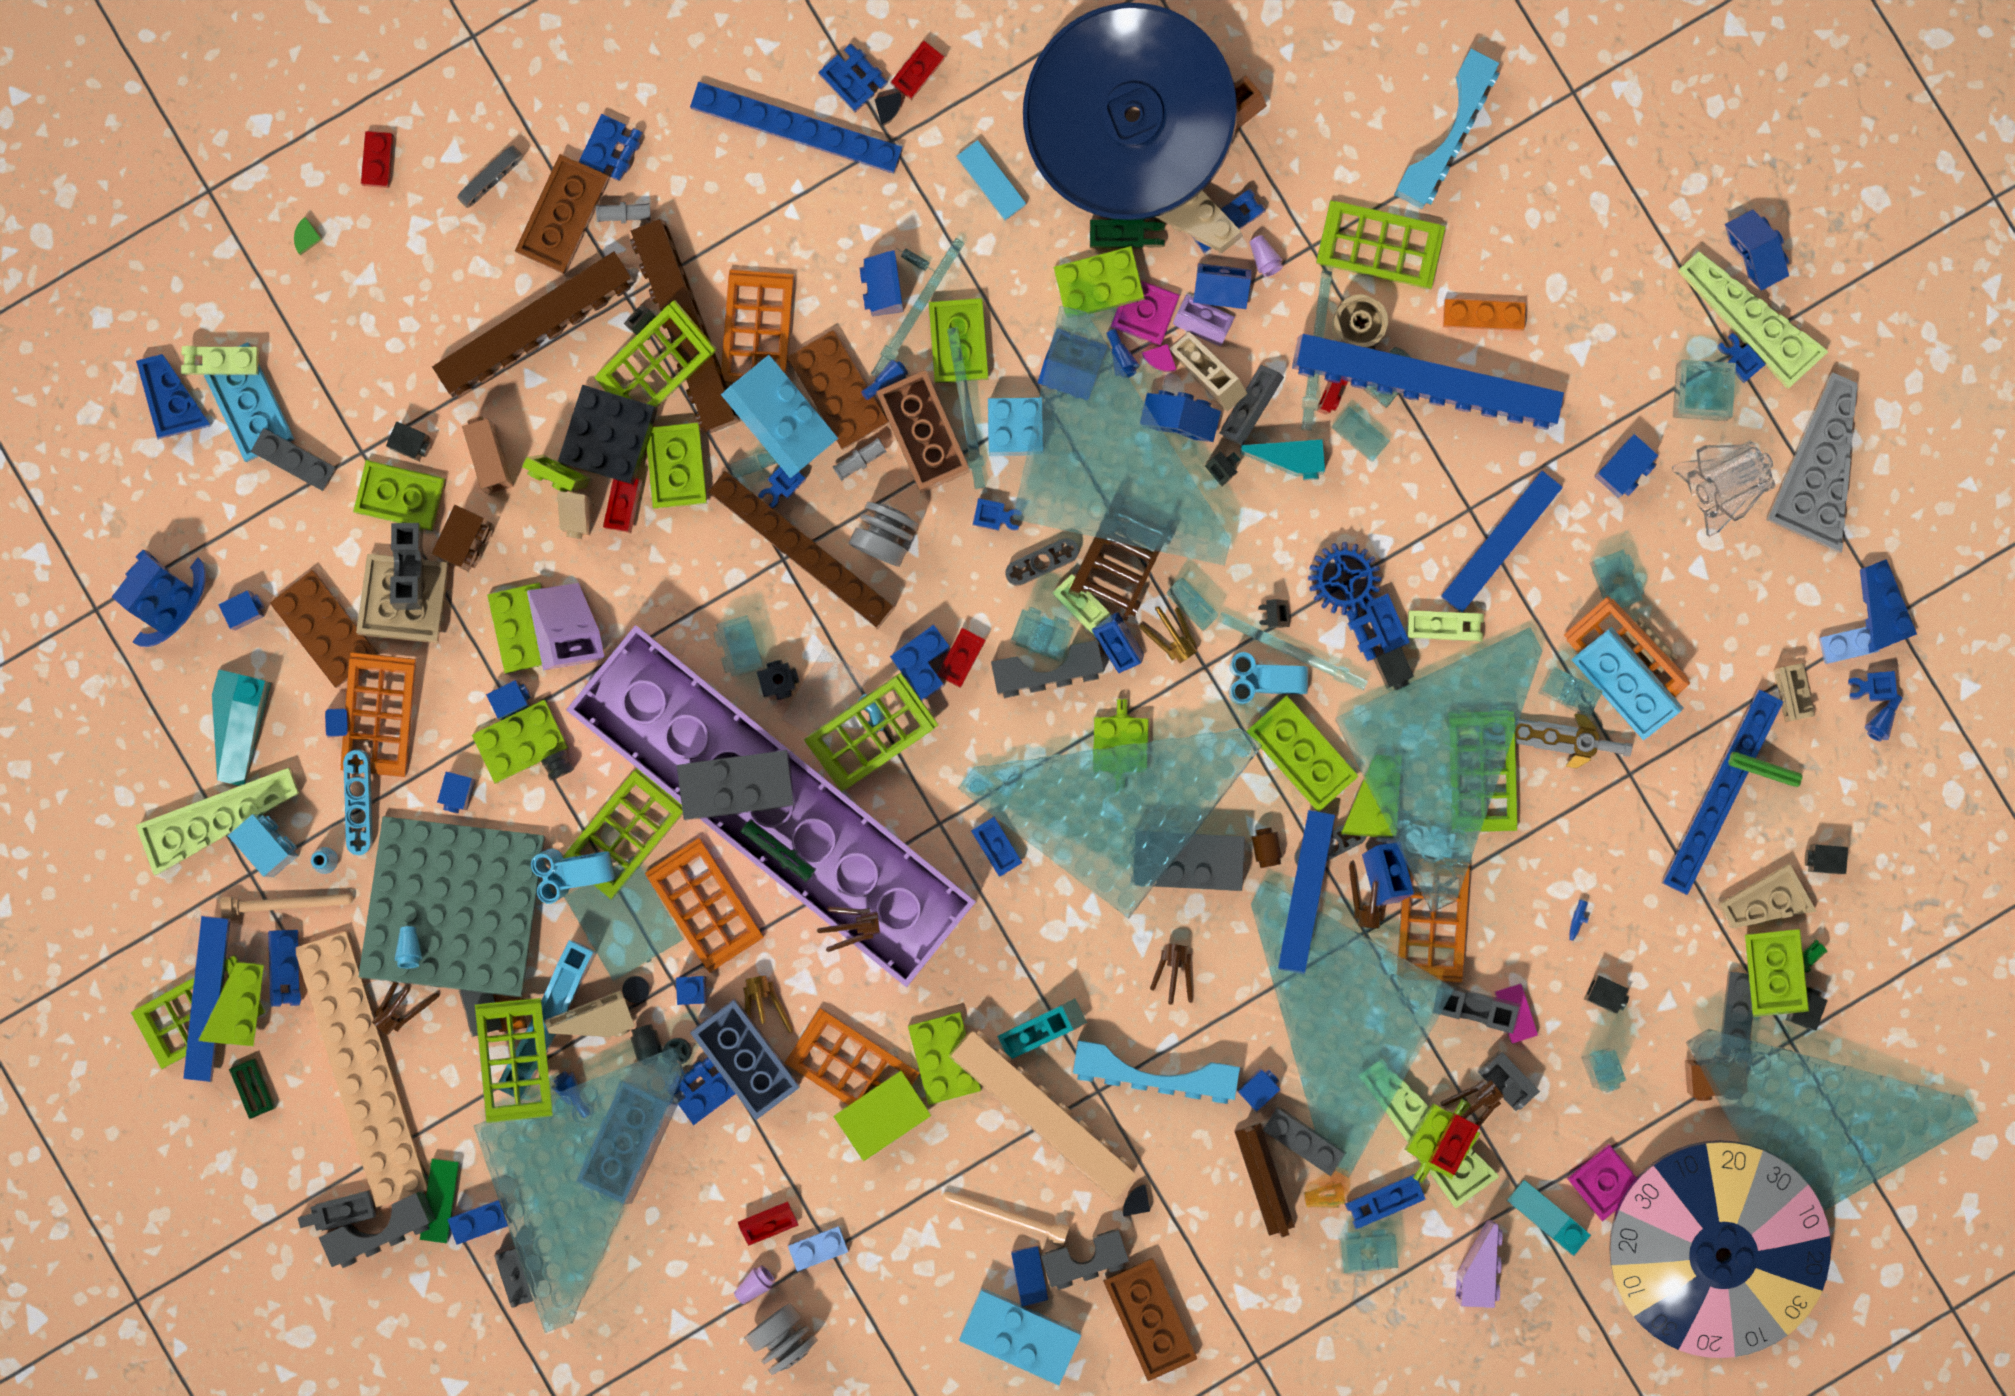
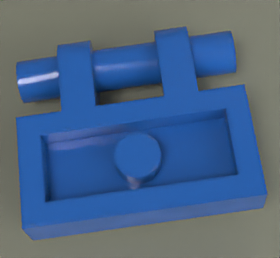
M851 43L844 49L850 56L846 62L837 54L818 74L850 109L856 113L875 95L869 86L875 83L880 89H883L888 84V81L882 76L883 72L878 67H874L865 58L866 54L861 49L858 50ZM857 65L867 74L862 79L852 70Z
M601 114L580 157L579 163L605 174L609 165L614 168L610 177L620 181L624 172H628L630 167L628 163L634 151L638 150L640 146L639 140L643 133L633 128L630 136L626 137L623 135L626 129L625 124ZM618 144L625 146L619 159L613 157Z
M1388 593L1376 598L1373 602H1367V608L1364 609L1366 615L1360 618L1358 613L1353 614L1352 610L1347 611L1346 615L1349 620L1347 624L1350 631H1354L1359 642L1357 647L1360 653H1364L1367 662L1377 657L1373 649L1377 645L1381 646L1385 654L1410 643ZM1369 622L1376 635L1375 638L1370 640L1363 625Z
M708 1057L702 1062L700 1060L693 1065L694 1068L685 1075L677 1076L673 1079L674 1083L666 1088L672 1097L680 1091L686 1096L678 1105L693 1126L735 1095V1092L720 1072L714 1077L710 1074L708 1070L714 1067V1064ZM701 1076L706 1083L693 1092L689 1084Z

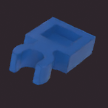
M1731 333L1728 338L1732 341V347L1727 348L1722 342L1717 347L1721 353L1731 357L1726 364L1745 383L1766 364L1749 345L1742 349L1739 346L1738 337Z
M779 467L768 478V481L773 486L761 490L758 497L763 499L767 494L772 495L773 501L769 506L773 509L778 505L781 494L788 499L806 481V478L799 472L789 478L784 470Z
M978 498L973 526L999 531L1000 524H1005L1008 529L1017 531L1019 526L1011 524L1010 518L1014 515L1021 517L1022 512L1016 509L1004 512V503Z
M1895 671L1867 673V681H1862L1859 678L1848 680V685H1857L1860 688L1859 692L1850 693L1849 696L1852 700H1858L1866 694H1869V702L1897 700Z

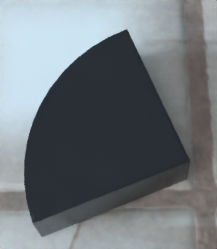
M900 92L874 99L881 126L889 124L898 114L901 106Z
M1145 1184L1136 1187L1129 1193L1123 1205V1216L1150 1212Z

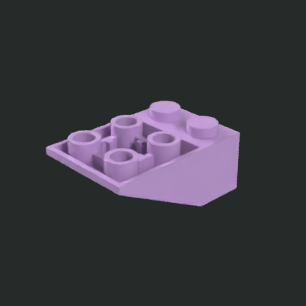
M579 583L527 591L543 671L593 663L604 658L599 629Z
M1492 1220L1486 1221L1456 1273L1455 1301L1461 1306L1495 1308V1301L1500 1300V1285L1496 1284V1273H1501V1257L1497 1255V1246L1502 1245V1229H1499L1498 1224Z

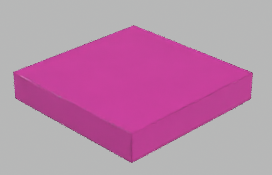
M1141 281L1145 300L1119 306L1110 327L1161 346L1180 295Z
M1608 1144L1572 1173L1567 1180L1603 1222L1617 1210L1623 1195L1637 1177L1611 1145Z

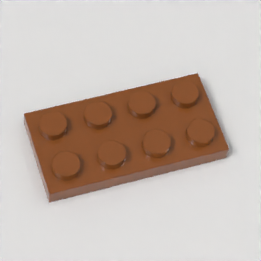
M559 154L515 252L565 275L605 189L609 176Z
M834 330L787 357L824 421L838 437L836 441L842 450L888 424L874 397L869 400L863 397L861 391L866 389L867 385Z
M314 570L308 572L270 602V605L335 688H338L348 680L351 652L379 655L364 635L356 633L357 625Z
M1153 1258L1103 1280L1147 1381H1151L1197 1360V1356Z

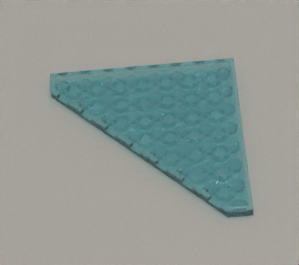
M1059 306L1013 519L1225 566L1231 538L1087 312Z
M1531 627L1417 679L1408 686L1389 692L1335 718L1431 913L1457 901L1543 651Z
M1240 728L1230 729L1225 732H1210L1190 735V737L1155 740L1149 743L1120 745L1101 750L1093 749L1073 754L1039 757V759L1017 760L990 766L973 767L958 789L1129 919L1254 758L1262 745Z
M1264 880L1251 902V907L1315 1131L1347 1152L1336 1171L1349 1178L1455 988L1317 910L1305 974L1279 970L1278 965L1292 895Z
M1707 1029L1686 1041L1688 1048L1711 1086L1739 1141L1762 1148L1787 1162L1809 1184L1817 1196L1823 1211L1979 1122L1967 1099L1959 1095L1945 1093L1933 1088L1904 1082L1892 1077L1878 1075L1713 1029Z
M676 1048L666 1050L551 1095L553 1116L486 1123L484 1121L473 1126L495 1191L500 1200L544 1333L572 1324L577 1315V1309L581 1300L586 1295L595 1269L608 1246V1240L612 1231L617 1226L630 1191L633 1190L639 1177L643 1162L652 1148L661 1122L665 1119L673 1101L674 1093L683 1079L684 1071Z

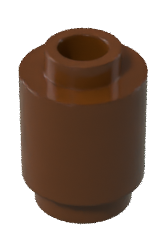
M1272 827L1256 830V835L1251 837L1256 862H1259L1260 868L1280 865V858L1283 855L1278 832H1272Z

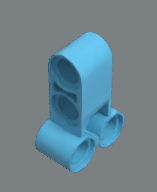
M1246 652L1238 653L1230 660V671L1234 676L1238 677V681L1230 686L1228 692L1229 698L1235 704L1243 705L1253 699L1255 693L1308 694L1307 666L1256 665L1254 657ZM1238 658H1245L1249 662L1247 672L1237 670L1235 663ZM1237 685L1247 687L1249 694L1246 699H1239L1235 695Z
M549 848L537 854L531 862L533 873L543 878V881L538 885L537 895L546 904L555 903L568 894L569 888L599 884L615 879L609 852L563 858L558 850ZM544 857L550 861L551 868L544 864ZM550 884L556 887V895L551 892Z

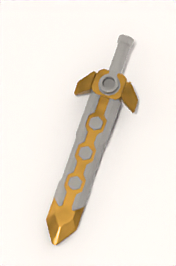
M1463 708L1454 713H1478L1482 711ZM1574 714L1578 727L1581 729L1542 721L1535 722L1514 718L1515 744L1568 754L1575 753L1576 755L1571 758L1566 767L1579 768L1591 761V757L1597 753V750L1623 754V756L1628 757L1631 756L1632 743L1624 744L1600 740L1599 734L1595 730L1597 727L1586 715ZM1447 715L1443 718V721L1449 726ZM1505 727L1484 728L1485 740L1505 742ZM1458 728L1459 735L1479 738V728Z

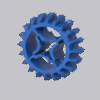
M1343 542L1342 550L1339 551L1337 544L1334 543L1331 545L1333 553H1330L1326 548L1322 549L1325 559L1318 555L1315 556L1314 560L1320 564L1319 566L1310 565L1309 570L1316 572V575L1308 576V581H1316V585L1310 586L1309 591L1318 590L1319 594L1313 599L1318 601L1323 597L1325 599L1321 605L1323 609L1329 603L1332 604V614H1335L1338 607H1341V615L1347 614V607H1350L1352 613L1355 614L1357 613L1356 604L1364 610L1367 608L1364 599L1372 602L1375 600L1369 592L1378 593L1380 590L1379 587L1372 585L1373 582L1381 581V577L1373 576V573L1379 571L1380 567H1370L1369 564L1375 560V557L1372 556L1366 560L1364 556L1368 552L1367 549H1363L1360 554L1356 553L1358 544H1354L1351 551H1348L1347 542ZM1342 557L1357 561L1363 569H1349ZM1334 559L1336 574L1334 577L1323 581L1324 568L1328 562ZM1341 571L1346 572V575H1357L1352 577L1346 586L1343 583L1340 584L1339 581L1332 583L1341 576ZM1366 577L1364 591L1359 597L1355 598L1353 594L1354 581ZM1332 587L1342 590L1346 600L1334 598L1326 589Z

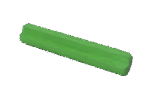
M1732 752L1728 761L1730 766L1794 787H1799L1803 778L1801 773L1737 752Z

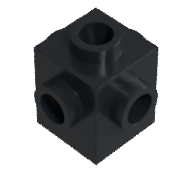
M782 660L767 663V669L756 671L765 699L775 696L776 700L789 698L792 696L791 692L797 690L795 684L800 683L796 668H790L789 663L783 664ZM783 676V682L776 684V677Z

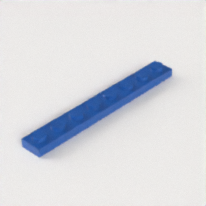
M701 82L697 84L690 105L692 110L892 174L895 173L902 152L901 146Z
M1760 689L1757 690L1662 884L1684 895H1688L1749 773L1748 771L1730 766L1728 763L1732 752H1737L1756 758L1784 701Z

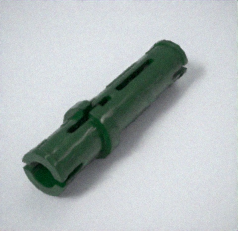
M750 819L741 830L742 834L746 835L782 863V868L790 869L802 878L804 882H808L817 870L797 855V850L789 849L772 834L755 823L754 820ZM758 835H761L768 842L774 845L777 849H774L772 846H770L768 843L762 840ZM781 852H783L785 855H787L790 859H792L794 862H796V863H797L798 865H800V866H799V867L796 866V865H795L794 863H792L789 859H787L785 856H783V855L781 854Z

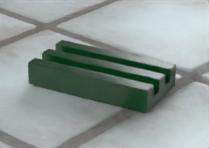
M256 1058L229 1069L249 1119L276 1109ZM249 1066H251L257 1083L266 1102V1107L263 1106L261 1098L258 1094V1091L248 1069ZM242 1070L248 1087L258 1108V1110L254 1111L252 1108V1105L247 1096L241 1078L238 1074V1071Z

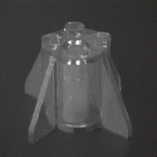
M1751 440L1741 445H1705L1696 450L1697 460L1680 462L1672 466V471L1688 483L1691 495L1697 494L1700 500L1697 506L1704 513L1706 535L1709 537L1719 533L1731 519L1737 521L1743 518L1762 494L1775 488V481L1770 469L1773 467L1772 458L1766 452L1762 454Z

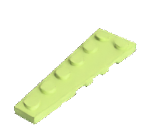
M1698 251L1678 270L1681 276L1736 335L1755 351L1766 364L1765 366L1787 389L1828 353L1823 346L1803 331L1789 323L1788 319L1776 313L1762 299H1758L1746 290L1745 286L1732 279L1727 272Z
M286 768L137 824L136 828L153 875L163 873L227 836L252 814L263 815L300 794L291 768Z
M1379 1059L1361 1072L1359 1076L1408 1143L1430 1107L1382 1059ZM1472 1149L1452 1180L1440 1172L1432 1170L1429 1172L1454 1208L1459 1207L1499 1178L1498 1174Z

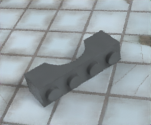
M1097 640L1071 645L1066 661L1059 668L1050 672L1033 671L1027 668L1018 656L991 661L997 695L1003 694L1004 699L1019 696L1020 690L1030 689V693L1046 690L1045 685L1056 683L1057 688L1073 685L1072 680L1083 678V682L1098 680V674L1104 673Z
M419 1191L391 1204L392 1213L390 1221L381 1233L367 1234L359 1231L352 1224H347L319 1237L331 1267L340 1264L343 1269L356 1263V1256L365 1253L366 1257L382 1251L380 1245L389 1242L390 1246H394L406 1240L404 1235L411 1231L418 1235L429 1230V1223L435 1221L436 1218L424 1191Z

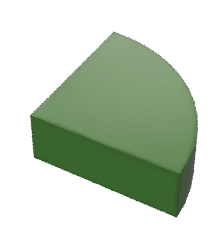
M306 217L298 223L294 233V245L300 256L322 240Z

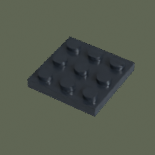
M582 385L558 462L634 485L658 408Z

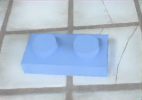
M1866 627L1819 638L1825 664L1871 654L1868 644L1871 643L1870 629H1866Z
M839 1226L788 1245L797 1272L849 1252Z

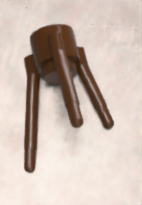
M1351 863L1349 864L1354 902V919H1358L1359 927L1380 928V921H1384V912L1387 905H1381L1380 908L1376 906L1378 882L1373 881L1370 905H1363L1361 910L1354 864Z
M830 906L828 907L829 912L861 916L856 917V923L817 929V933L857 929L858 933H863L827 947V952L865 939H873V934H880L878 913L870 912V908L854 909Z
M1167 944L1166 950L1161 952V959L1150 986V990L1154 991L1167 961V966L1172 967L1169 1005L1174 1003L1178 968H1183V964L1185 966L1188 1002H1193L1190 965L1192 954H1188V946Z
M393 982L381 1006L375 1012L377 1016L373 1019L372 1023L387 1035L393 1029L398 1032L405 1023L439 998V994L435 993L401 1020H398L401 1015L396 1010L411 988L407 986L390 1007L387 1005L398 983Z
M1482 1080L1477 1085L1441 1101V1105H1448L1479 1091L1476 1094L1479 1101L1462 1114L1461 1117L1466 1119L1481 1106L1488 1107L1475 1123L1481 1126L1493 1110L1501 1105L1500 1100L1504 1096L1492 1080L1486 1084Z

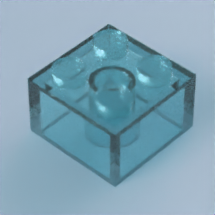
M1680 360L1676 364L1673 418L1728 421L1733 417L1736 363Z
M1029 607L1028 611L1022 609L1011 638V644L1062 662L1073 633V627L1069 626L1070 621L1057 616L1054 617V620L1045 618V612L1033 607Z

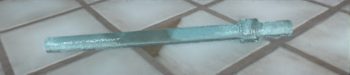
M955 238L891 342L882 349L880 353L881 358L872 370L871 375L877 378L890 360L895 361L899 354L897 352L964 246L965 243Z
M1326 270L1321 271L1313 336L1324 338L1332 272ZM1314 374V377H1308L1306 395L1302 397L1301 408L1304 410L1301 430L1312 431L1314 410H1317L1318 398H1316L1318 374Z
M958 327L947 329L969 452V457H967L968 467L972 469L975 489L985 487L982 469L984 460L983 455H980L959 331Z
M1221 612L1217 620L1226 626L1334 676L1333 679L1342 684L1346 682L1364 691L1368 683L1367 680L1350 673V669L1342 665L1338 667L1224 612Z

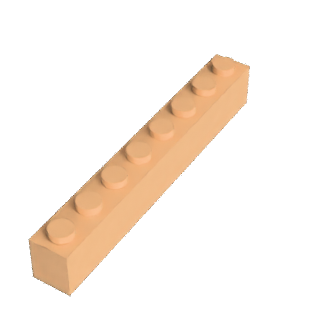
M969 1031L949 1054V1057L1111 1199L1116 1200L1136 1177V1174L1132 1171L1134 1165L1123 1156L1118 1159L1111 1153L1114 1148L1102 1138L1099 1141L1091 1135L1093 1130L1081 1120L1077 1123L1070 1116L1073 1112L1063 1103L1055 1104L1050 1099L1052 1094L1041 1084L1036 1087L1029 1080L1032 1076L1022 1067L1015 1069L1009 1063L1011 1058L1004 1051L998 1049L996 1052L988 1045L991 1040L980 1031L976 1034L973 1031Z

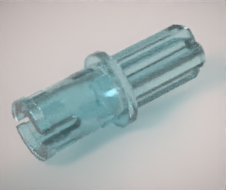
M766 450L758 454L753 452L754 455L731 463L730 468L733 476L740 478L759 470L761 473L763 472L762 469L777 464V462Z

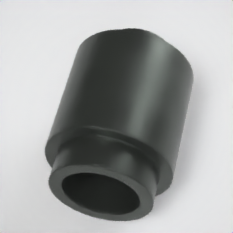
M652 1024L631 1030L633 1037L630 1038L637 1062L643 1061L644 1066L659 1062V1056L663 1055V1050L657 1030L653 1029Z

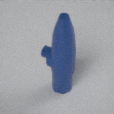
M1579 900L1577 909L1574 911L1569 931V940L1574 941L1578 935L1582 923H1588L1589 918L1585 917L1588 905L1586 901Z

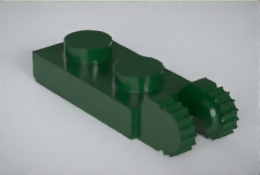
M1091 219L1090 248H1126L1132 246V248L1143 249V247H1164L1165 240L1144 239V230L1163 231L1165 230V223L1144 222V220Z

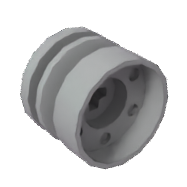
M867 502L865 509L875 515L871 517L861 514L860 519L870 526L868 530L855 528L848 544L874 558L900 567L907 550L898 544V540L912 541L913 536L903 531V529L916 531L918 523L893 507Z
M788 1303L772 1314L744 1337L754 1352L767 1347L769 1352L762 1359L761 1362L763 1364L775 1358L777 1362L768 1369L771 1375L784 1369L787 1370L808 1354L811 1347L818 1341L814 1335L804 1341L801 1339L809 1331L808 1326L795 1331L793 1326L800 1319V1315L791 1303Z

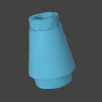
M321 847L313 853L311 864L316 872L328 874L337 867L338 857L331 848ZM320 855L324 857L322 865L318 864V858H321Z
M412 926L401 927L395 954L397 966L404 969L419 967L422 955L416 928Z

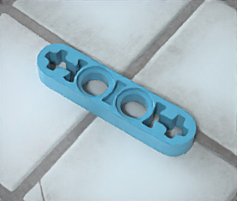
M355 749L346 754L343 762L345 831L347 849L353 855L359 856L368 852L373 843L370 757L367 752ZM355 754L364 761L363 764L359 765L358 770L359 774L364 772L365 777L356 776L350 778V773H356L355 764L350 763V760L355 758ZM354 781L363 783L365 792L362 796H355L351 792V784ZM355 808H360L365 812L366 818L363 823L353 821L351 814ZM366 827V831L360 832L361 840L366 841V845L362 846L361 850H359L357 845H353V840H356L358 837V830L352 832V828Z

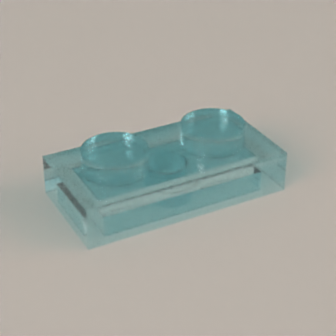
M1350 406L1331 427L1371 462L1376 459L1390 442L1389 439Z

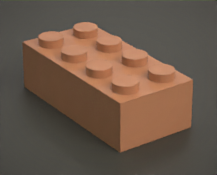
M926 370L876 391L920 494L970 472Z

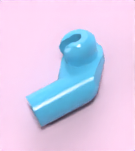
M863 694V695L858 699V701L861 700L863 697H865L867 694ZM875 702L864 709L870 716L868 723L872 728L884 721V715Z

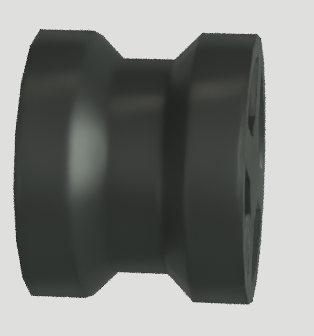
M566 750L559 751L541 760L542 765L548 769L550 781L574 770L573 765L569 764L566 759Z
M682 1038L669 1040L663 1048L664 1059L674 1066L686 1063L691 1056L690 1044Z

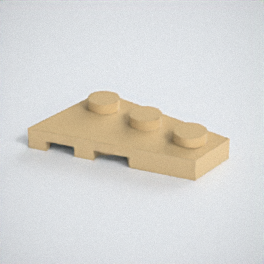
M1203 191L1183 206L1163 215L1152 217L1159 222L1163 221L1171 225L1173 229L1179 232L1183 231L1193 236L1195 240L1221 253L1225 252L1243 237L1242 232Z
M1790 864L1784 865L1718 903L1731 928L1816 912L1815 907Z

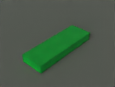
M431 1159L426 1198L436 1220L429 1223V1230L420 1233V1240L448 1243L450 1226L447 1219L452 1217L459 1161Z

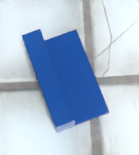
M1198 263L1193 303L1247 309L1251 270Z

